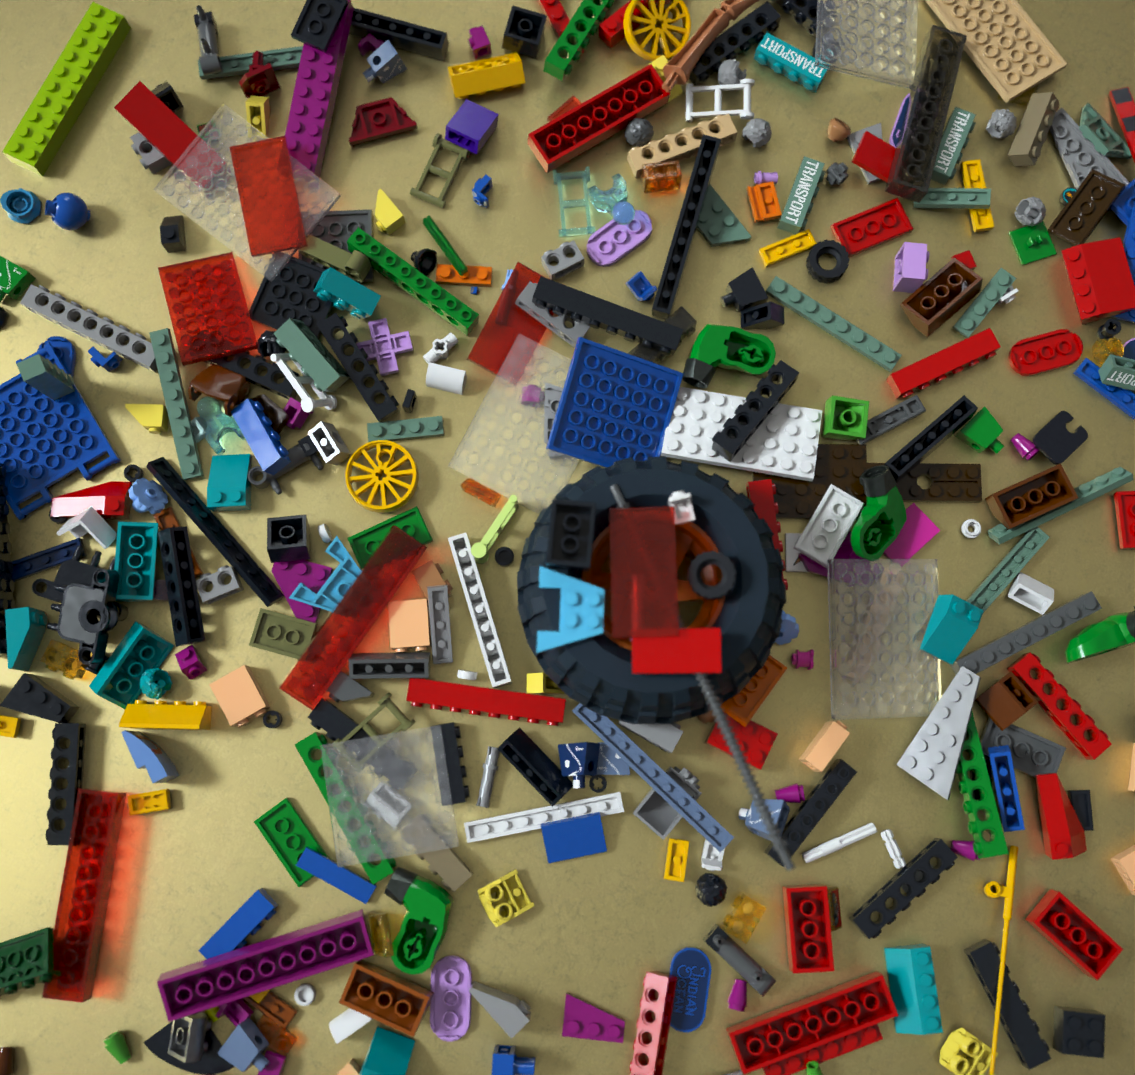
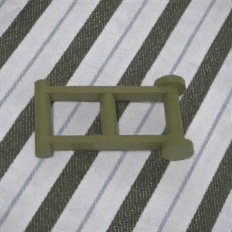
M437 133L433 140L432 146L434 150L416 188L411 189L410 195L444 208L446 204L444 198L462 160H468L471 151L442 139V134ZM441 147L459 154L451 173L433 166ZM429 172L447 179L439 198L421 191Z
M390 692L378 701L380 706L342 740L338 738L333 742L334 746L358 773L365 768L363 764L400 730L405 732L416 722L414 719L410 721L390 699L392 696ZM387 707L400 721L401 725L383 740L368 722L383 708ZM363 728L377 746L359 761L345 746V743Z

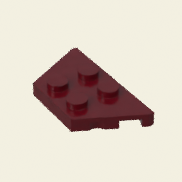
M390 97L356 107V117L353 120L349 143L352 146L418 128L416 122L407 115V112L399 107L397 102Z

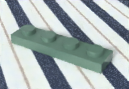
M915 188L913 208L990 209L991 189Z
M1001 267L952 328L965 338H969L1016 278Z
M435 416L367 423L368 442L444 436L443 417Z

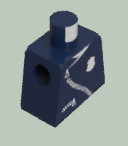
M600 743L558 744L561 773L563 777H573V789H585V777L597 774Z

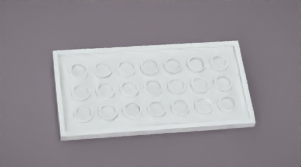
M685 387L679 388L671 420L665 430L661 456L813 481L823 410L778 403L732 461L729 462L712 450V438L718 431L721 433L724 429V423L728 418L732 419L736 415L734 414L735 410L740 404H745L746 398ZM750 408L752 411H758L756 408ZM740 421V422H739V423L742 424V425H747V424H746L745 422H743V421ZM728 435V437L731 438V439H735V438H736V437L733 436V435Z

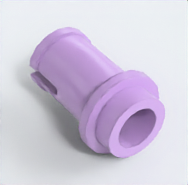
M758 171V173L754 174L755 184L772 181L774 184H777L778 182L777 172L762 173Z

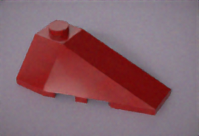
M111 481L52 498L50 517L73 518L86 509L93 507L103 519L129 520L131 506L129 489L132 486V482Z
M1057 773L1035 775L1045 854L1052 860L1073 858L1086 852L1084 829Z

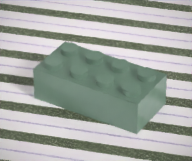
M289 318L273 333L277 337V343L290 352L288 354L289 357L302 366V372L315 381L313 384L318 390L335 392L350 378L346 370L302 320Z

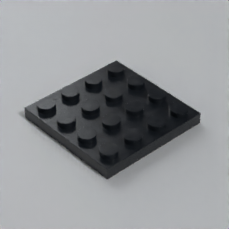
M276 250L247 318L274 330H278L289 318L302 320L319 339L322 332L317 324L329 317L334 305L329 300H321L317 297V293L313 292L325 269Z

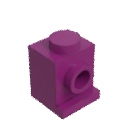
M483 25L471 28L469 30L470 38H468L470 48L473 49L474 58L478 59L491 54L490 41Z
M290 397L283 409L289 414V420L285 425L292 429H295V427L301 429L309 414L313 413L314 410L312 412L303 411L301 402Z

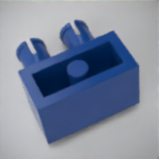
M495 1045L492 1075H534L535 1057H517L515 1054L516 1046Z

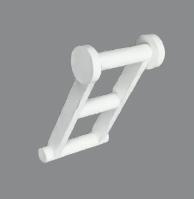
M742 79L740 84L693 87L691 83L686 84V122H692L693 118L716 117L728 113L730 116L740 115V119L743 120L753 119L755 114L751 112V86L755 85V80ZM744 90V109L722 111V91ZM715 91V111L693 112V93Z
M289 353L271 355V360L276 362L301 397L303 411L312 412L317 407H325L327 410L336 408V397L334 395H327L323 390H318L313 384L315 381L302 372V366L298 362L294 363L303 376H295L285 362L292 360L288 355ZM309 383L320 400H314L310 397L302 384Z

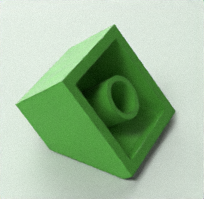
M832 395L825 403L822 437L836 440L865 439L869 401Z

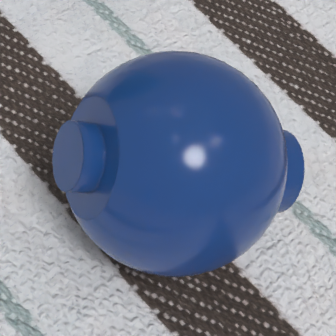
M61 193L55 196L53 201L47 200L45 205V215L51 216L52 221L64 230H77L90 219V210L87 209L85 201L73 193Z

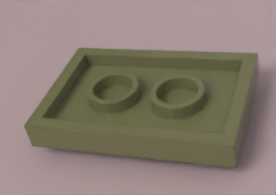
M260 608L249 646L306 661L317 624Z

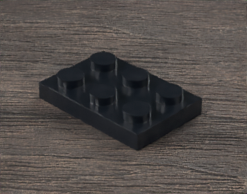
M307 0L294 26L291 37L326 53L349 4L348 0Z

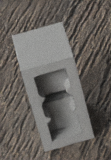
M573 240L562 243L555 250L546 251L541 256V263L550 280L555 281L583 267L584 257ZM569 253H572V254L575 255V256L572 257V258L566 257V255L569 254ZM555 261L558 265L551 266L549 263Z
M232 566L220 567L217 569L218 572L203 574L199 577L200 579L196 580V586L203 603L209 605L244 590L238 573ZM231 575V582L225 585L224 579ZM213 583V589L207 592V585Z

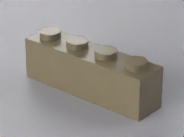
M1053 92L1032 94L1008 153V157L1014 166H1031L1036 164L1042 146L1047 139L1049 128L1053 124L1055 113L1059 109V101Z
M422 814L417 815L401 830L404 841L408 845L413 844L417 849L415 851L417 856L421 860H427L430 864L428 868L434 875H440L443 879L441 883L448 891L452 889L455 892L474 874Z

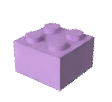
M904 242L895 256L893 291L914 293L922 286L924 280H927L928 269H926V263L929 260L927 244Z

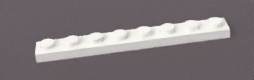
M616 792L556 804L553 807L546 806L465 822L464 827L467 843L541 829L542 823L600 812V816L624 812L621 793Z

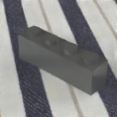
M430 652L352 653L349 658V679L429 678Z

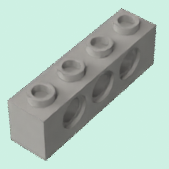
M530 281L517 298L515 304L575 348L578 337L583 338L590 328L588 323L573 321L570 316L564 314L563 316L553 317L549 312L551 309H541L535 306V303H532L537 283ZM564 322H571L573 328L566 327Z

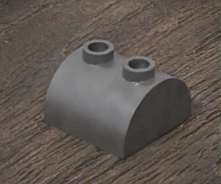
M198 1012L173 1021L168 1054L184 1063L198 1062L202 1059V1053L208 1049L205 1033L211 1028V1019L208 1018L206 1013Z

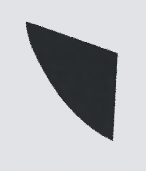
M173 1021L144 1042L147 1048L158 1058L190 1073L217 1074L235 1067L217 1054L222 1045L211 1028L205 1033L208 1049L202 1053V1059L198 1062L184 1063L168 1054Z

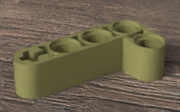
M307 235L299 250L303 256L328 268L332 267L347 277L363 283L372 267L369 258L363 253L353 250L351 254L312 235Z

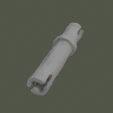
M488 746L485 764L483 763V777L476 804L480 807L489 808L494 777L499 767L497 763L500 751L496 747Z

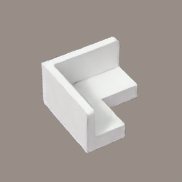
M93 507L69 519L56 533L60 536L70 531L76 538L89 533L104 549L108 548L117 537L114 529Z

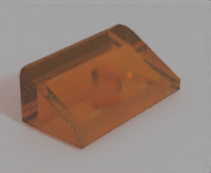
M470 478L461 484L462 491L492 507H496L501 498L499 493Z

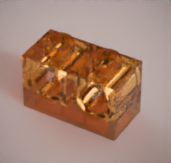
M679 160L642 164L641 181L644 193L680 189L682 173Z

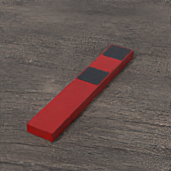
M1129 87L1111 90L1109 97L1135 163V102Z

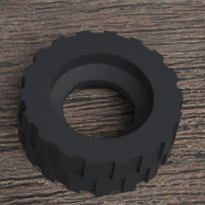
M835 240L818 242L812 247L806 260V268H808L809 275L811 274L812 278L820 283L828 284L829 282L838 281L848 268L849 254L845 250L846 248L841 243L835 242ZM825 253L832 254L836 258V266L831 270L823 269L819 265V257Z
M705 551L703 554L697 555L688 568V581L692 590L704 599L717 600L718 598H723L726 594L730 593L735 585L736 570L734 564L728 556L723 555L721 552ZM716 565L722 570L723 578L718 585L708 586L702 581L701 572L706 566Z

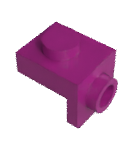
M369 33L360 40L358 44L359 53L361 56H365L370 50L374 52L384 42L381 39L377 40Z
M193 645L175 654L181 671L190 680L207 671Z
M238 999L218 1006L220 1009L215 1016L220 1018L225 1015L237 1027L238 1024L251 1017L253 1011L242 999Z

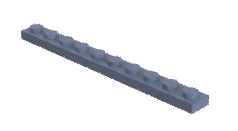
M580 703L572 710L579 719L720 853L734 837L608 717L600 716Z

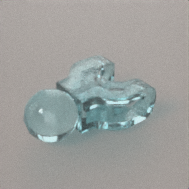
M619 173L611 177L613 179V187L610 190L603 191L596 186L587 189L589 199L596 210L609 213L614 221L620 225H627L633 221L635 210L633 205L627 202V184Z
M212 397L201 398L197 404V412L207 424L205 439L214 452L221 456L226 450L222 443V438L226 433L235 432L242 440H245V437L234 417L225 415L221 410L220 402Z

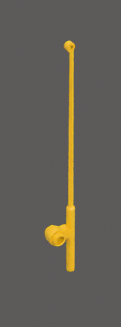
M1012 845L1010 846L1006 887L1001 886L995 881L988 882L984 887V892L989 898H1005L1003 912L1004 929L989 1075H994L1009 922L1012 918L1018 847ZM991 887L995 888V893L990 890Z

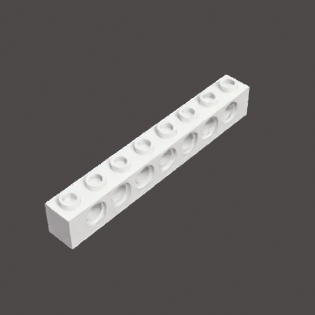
M463 533L449 537L448 541L492 687L497 688L512 683L475 557L471 553L468 535Z

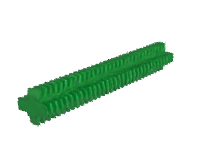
M428 215L427 218L423 219V224L457 272L462 276L468 271V267L459 258L460 256L452 248L453 246L445 238L442 231L439 230L440 228H438L432 217Z

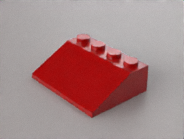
M1121 237L1084 243L1061 250L1082 325L1135 309V285Z

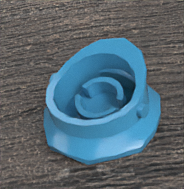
M23 188L5 192L0 199L1 206L7 211L8 217L17 223L29 224L40 215L41 201L31 191H26Z

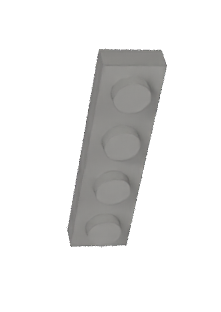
M447 585L427 586L433 664L453 662Z

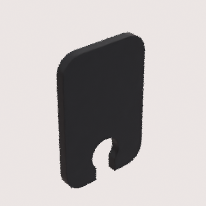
M1066 411L1059 412L1033 437L1034 445L1055 465L1063 463L1088 438L1087 431L1081 425L1075 430V433H1070L1066 429V423L1074 419Z

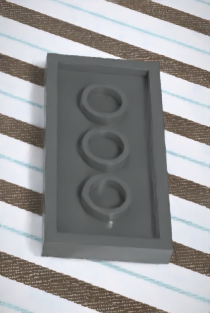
M990 717L980 739L983 755L989 757V747L1009 745L1014 769L1034 778L1038 774L1057 773L1066 747L1013 724L1001 731Z

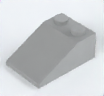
M623 721L618 722V725L667 753L673 752L683 734V731L680 730L681 726L675 722L671 724H631Z
M476 981L472 983L469 992L511 1039L530 1021L531 1012L529 1010L531 1008L525 1000L522 999L520 1001L513 995Z

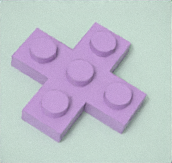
M386 318L368 322L372 339L356 343L359 349L363 348L369 356L366 359L367 361L377 359L381 376L398 373L399 368L395 355L413 351L409 331L391 335Z

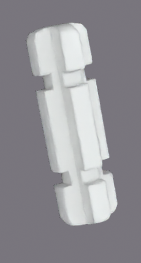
M890 829L882 831L881 837L886 841L885 845L890 857L894 859L895 868L905 867V859L901 857L902 853L896 839H893L892 831Z

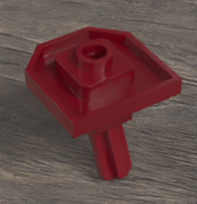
M259 51L253 53L252 65H249V72L245 73L239 82L246 98L250 96H264L281 88L271 64L268 63L263 66L264 54Z

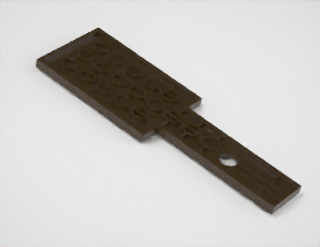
M818 444L814 479L812 482L752 472V481L771 479L772 483H775L776 495H773L774 502L778 504L776 519L810 520L827 489L832 484L865 503L856 518L857 520L866 506V495L859 481L860 476L867 469L884 465L885 463H867L866 444ZM920 463L903 477L896 487L902 496L903 502L980 503L982 502L981 464ZM925 475L930 479L931 486L928 489H922L917 485L919 476Z

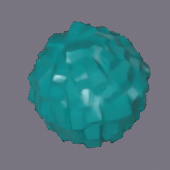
M159 668L144 671L140 678L142 693L146 694L148 698H161L166 691L171 689L172 681L168 675L169 673Z

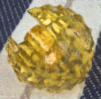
M1109 338L1107 341L1106 339L1096 340L1093 344V358L1101 365H1103L1110 354L1121 357L1124 355V347L1120 339Z

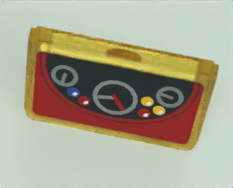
M835 886L827 887L831 931L842 928L839 890Z

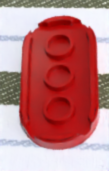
M1059 329L1022 339L1011 348L1009 363L1015 372L1023 376H1034L1074 364L1081 357L1083 352L1082 340L1076 333L1073 334L1067 329Z

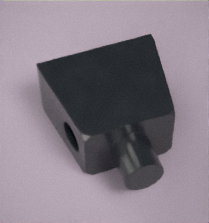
M753 267L729 282L726 288L728 294L720 297L723 307L733 304L737 312L766 303L768 300V296Z

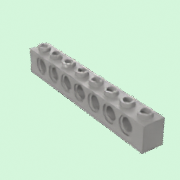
M30 285L20 302L27 310L156 373L157 364L152 343L146 341V337L139 333L135 335L130 333V330L123 325H119V327L113 325L114 322L106 317L101 319L97 317L98 314L90 309L85 311L81 309L82 306L78 303L65 301L66 298L60 294L55 293V295L49 293L50 290L41 285L39 287ZM97 324V327L92 330V327ZM113 332V335L108 338L109 333ZM130 340L129 343L124 346L125 341ZM146 348L145 352L140 354L141 349Z

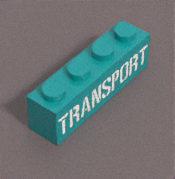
M766 33L754 56V60L759 64L768 66L774 72L781 73L788 77L789 80L797 82L814 92L818 90L830 67L769 33Z

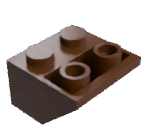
M1012 671L975 699L1001 731L1038 703Z

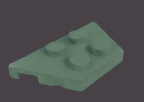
M1087 103L1082 108L1079 126L1083 137L1090 140L1096 151L1103 154V156L1130 159L1132 155L1128 144Z
M709 184L697 225L699 232L711 247L720 246L721 244H733L735 241L745 240V242L750 241L752 236L711 184Z

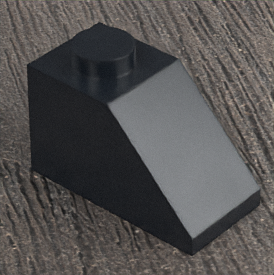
M183 215L164 217L160 225L161 245L168 253L186 251Z
M771 301L740 311L741 329H771L785 325L784 307Z

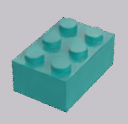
M332 267L323 271L313 291L317 293V297L321 300L333 302L334 307L342 311L345 309L351 312L350 315L358 320L370 317L381 298V295Z

